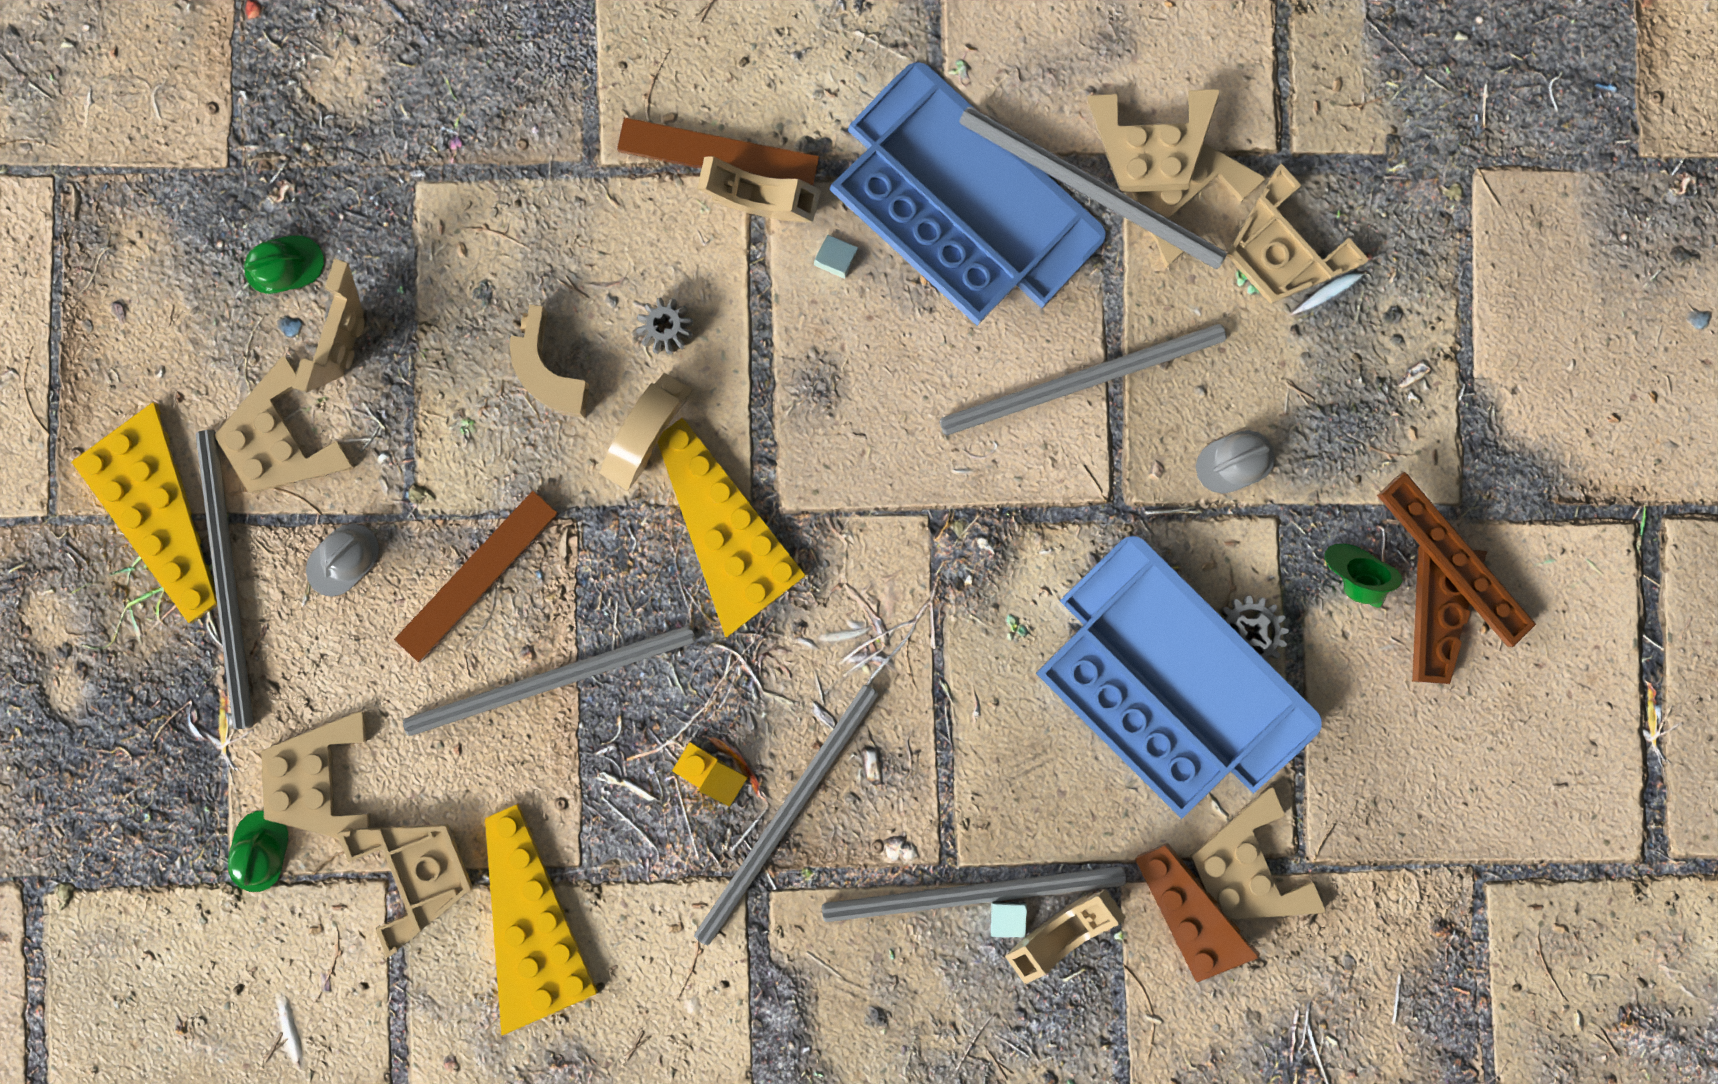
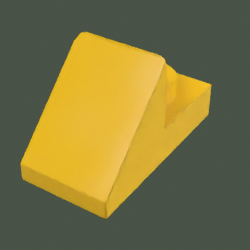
M689 742L672 769V772L698 787L700 792L729 807L748 778L692 742Z

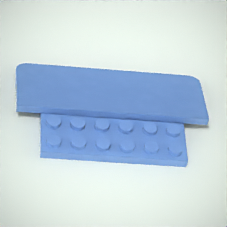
M915 62L906 66L849 125L848 131L868 150L831 184L829 190L977 326L1016 286L1042 309L1102 245L1105 240L1104 227L1044 171L961 125L960 118L967 107H974L924 63Z
M1135 536L1122 539L1059 600L1083 626L1036 674L1181 819L1230 771L1254 794L1320 732L1322 721L1319 713L1143 539Z

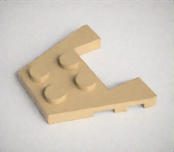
M1219 89L1189 90V123L1118 126V94L1087 96L1090 113H1092L1096 129L1103 142L1120 192L1189 189L1205 136L1208 133L1215 107H1217L1219 101Z
M1203 143L1189 189L1132 193L1136 201L1170 219L1216 177L1225 184L1240 202L1262 184L1265 178ZM1150 232L1153 241H1156L1161 253V259L1166 267L1184 253L1181 249Z
M1282 163L1273 172L1226 255L1270 304L1361 267L1369 260L1350 238L1345 240L1324 260L1321 259L1276 208L1302 186Z
M335 258L325 285V289L332 293L334 297L313 361L301 358L292 386L293 389L306 393L343 377L345 369L351 367L354 359L352 347L355 338L360 337L364 328L363 310L349 263Z
M286 356L281 357L214 435L245 488L252 494L355 468L338 441H334L307 458L274 403L275 400L293 390L292 386L297 372Z
M356 712L261 751L265 820L339 839L337 833L345 829L371 828L370 813L334 815L331 745L367 742L365 712Z
M1273 787L1264 789L1252 803L1246 805L1238 812L1235 818L1226 826L1221 827L1190 855L1204 890L1213 896L1218 902L1217 906L1229 920L1318 914L1326 911L1314 882H1307L1280 894L1253 829L1285 816Z
M448 824L345 829L337 833L348 862L378 850H383L407 910V915L379 925L375 929L386 958L392 956L399 948L473 888Z

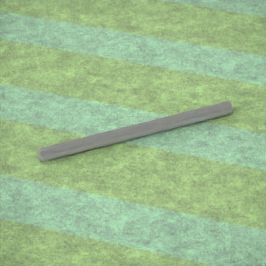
M967 107L960 118L961 125L1210 267L1218 269L1225 260L1226 251L972 107Z
M1217 324L942 417L940 419L942 432L944 435H950L1222 343L1227 339L1225 329L1222 324Z
M201 430L196 433V442L232 724L234 729L239 730L251 728L254 724L218 442L214 436L216 434L215 431Z
M691 626L678 628L405 718L403 720V727L408 736H413L692 644L696 641V637Z
M866 684L862 686L695 932L694 937L699 942L707 946L712 942L878 697V692Z
M1119 866L828 902L822 904V916L825 922H834L1124 886L1126 884V874L1124 868Z

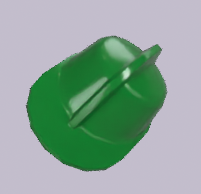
M302 235L286 236L265 241L256 245L247 255L244 264L245 276L248 283L256 291L264 294H275L301 288L313 283L320 276L324 267V255L318 244Z
M1346 543L1334 544L1329 546L1324 553L1325 561L1329 568L1342 577L1345 594L1356 602L1380 608L1384 604L1388 593L1398 589L1403 582L1402 575L1397 569L1380 561L1357 546Z
M264 811L250 813L239 822L234 832L228 857L229 875L239 888L248 892H262L271 888L278 881L288 846L289 832L286 825L265 820Z

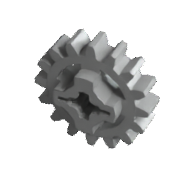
M1245 596L1243 605L1238 599H1234L1231 601L1232 610L1227 607L1220 609L1225 616L1224 620L1251 647L1253 646L1256 650H1259L1261 652L1259 655L1268 664L1269 656L1279 659L1280 654L1276 648L1287 646V643L1281 640L1280 637L1282 634L1289 633V629L1280 628L1279 623L1286 618L1284 615L1275 616L1273 614L1277 609L1275 604L1266 608L1264 607L1265 598H1258L1256 603L1253 604L1252 597ZM1245 610L1259 612L1252 619H1247L1244 615L1239 614ZM1269 624L1272 631L1271 639L1267 635V626ZM1254 626L1256 629L1253 631V634L1256 638L1246 640L1247 631L1244 628Z

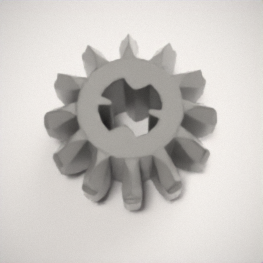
M657 298L658 308L653 309L651 304L647 303L644 307L649 315L638 314V321L646 325L636 328V332L638 335H646L642 340L644 347L654 343L653 352L659 354L662 347L665 346L667 354L672 355L673 344L676 343L681 350L685 348V344L680 339L681 337L692 338V332L685 328L694 324L693 319L684 317L688 312L686 306L676 309V299L671 298L667 307H665L663 299ZM666 320H669L672 329H665L664 333H661L658 324H665Z

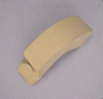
M704 157L697 190L712 196L711 201L753 215L793 222H813L820 195V189L800 179H776L755 175L738 169L716 157Z
M529 304L528 313H523L521 320V333H525L524 337H510V355L514 371L524 388L547 408L563 415L585 418L590 385L586 380L565 378L549 371L544 362L542 351L548 312L543 306Z
M665 372L655 384L651 383L621 426L605 457L599 474L628 491L644 472L657 441L670 421L687 402L693 389Z
M1106 889L1094 895L1089 893L1037 927L1010 950L1005 957L1024 984H1027L1046 975L1061 959L1082 943L1119 925L1126 916Z

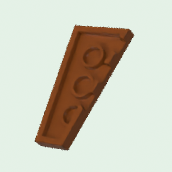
M1421 546L1418 547L1412 682L1450 684L1462 644L1460 640L1464 624H1467L1471 612L1468 610L1470 603ZM1473 550L1482 562H1485L1487 551Z
M1168 843L1142 853L1135 858L1196 983L1259 958L1260 953L1257 949L1247 942L1240 933L1241 930L1232 919L1229 920L1217 906L1218 902L1209 892L1207 893L1202 888L1193 872Z

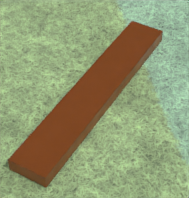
M625 117L617 146L619 153L702 169L704 157H716L738 169L755 175L776 179H800L812 186L815 183L819 164V156Z
M1406 472L1396 476L1377 495L1507 647H1514L1536 625Z
M532 491L394 640L417 662L421 663L559 513L535 491Z

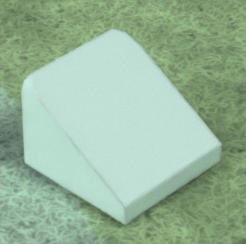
M827 235L816 255L814 266L845 279L858 247Z
M991 902V937L1025 938L1027 904L1024 902Z

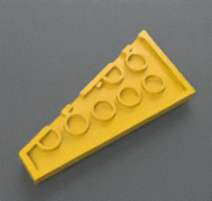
M152 402L71 461V463L186 621L193 624L217 606L215 585L209 566L206 565L200 547L202 543L198 532L194 528L191 518L192 511L178 466L174 463L170 451V441L160 419L161 412L158 403Z
M681 417L664 430L657 443L725 638H728L805 578L806 575L687 422Z
M519 804L485 818L501 1036L598 993Z

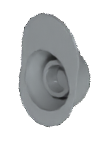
M1246 430L1234 433L1212 442L1201 451L1196 463L1197 477L1202 485L1212 492L1222 494L1234 492L1259 482L1268 476L1274 465L1275 455L1273 447L1268 439L1259 432Z
M348 524L342 525L328 535L312 552L307 561L306 575L311 587L321 595L331 597L342 595L350 590L377 561L379 545L373 532L362 525Z

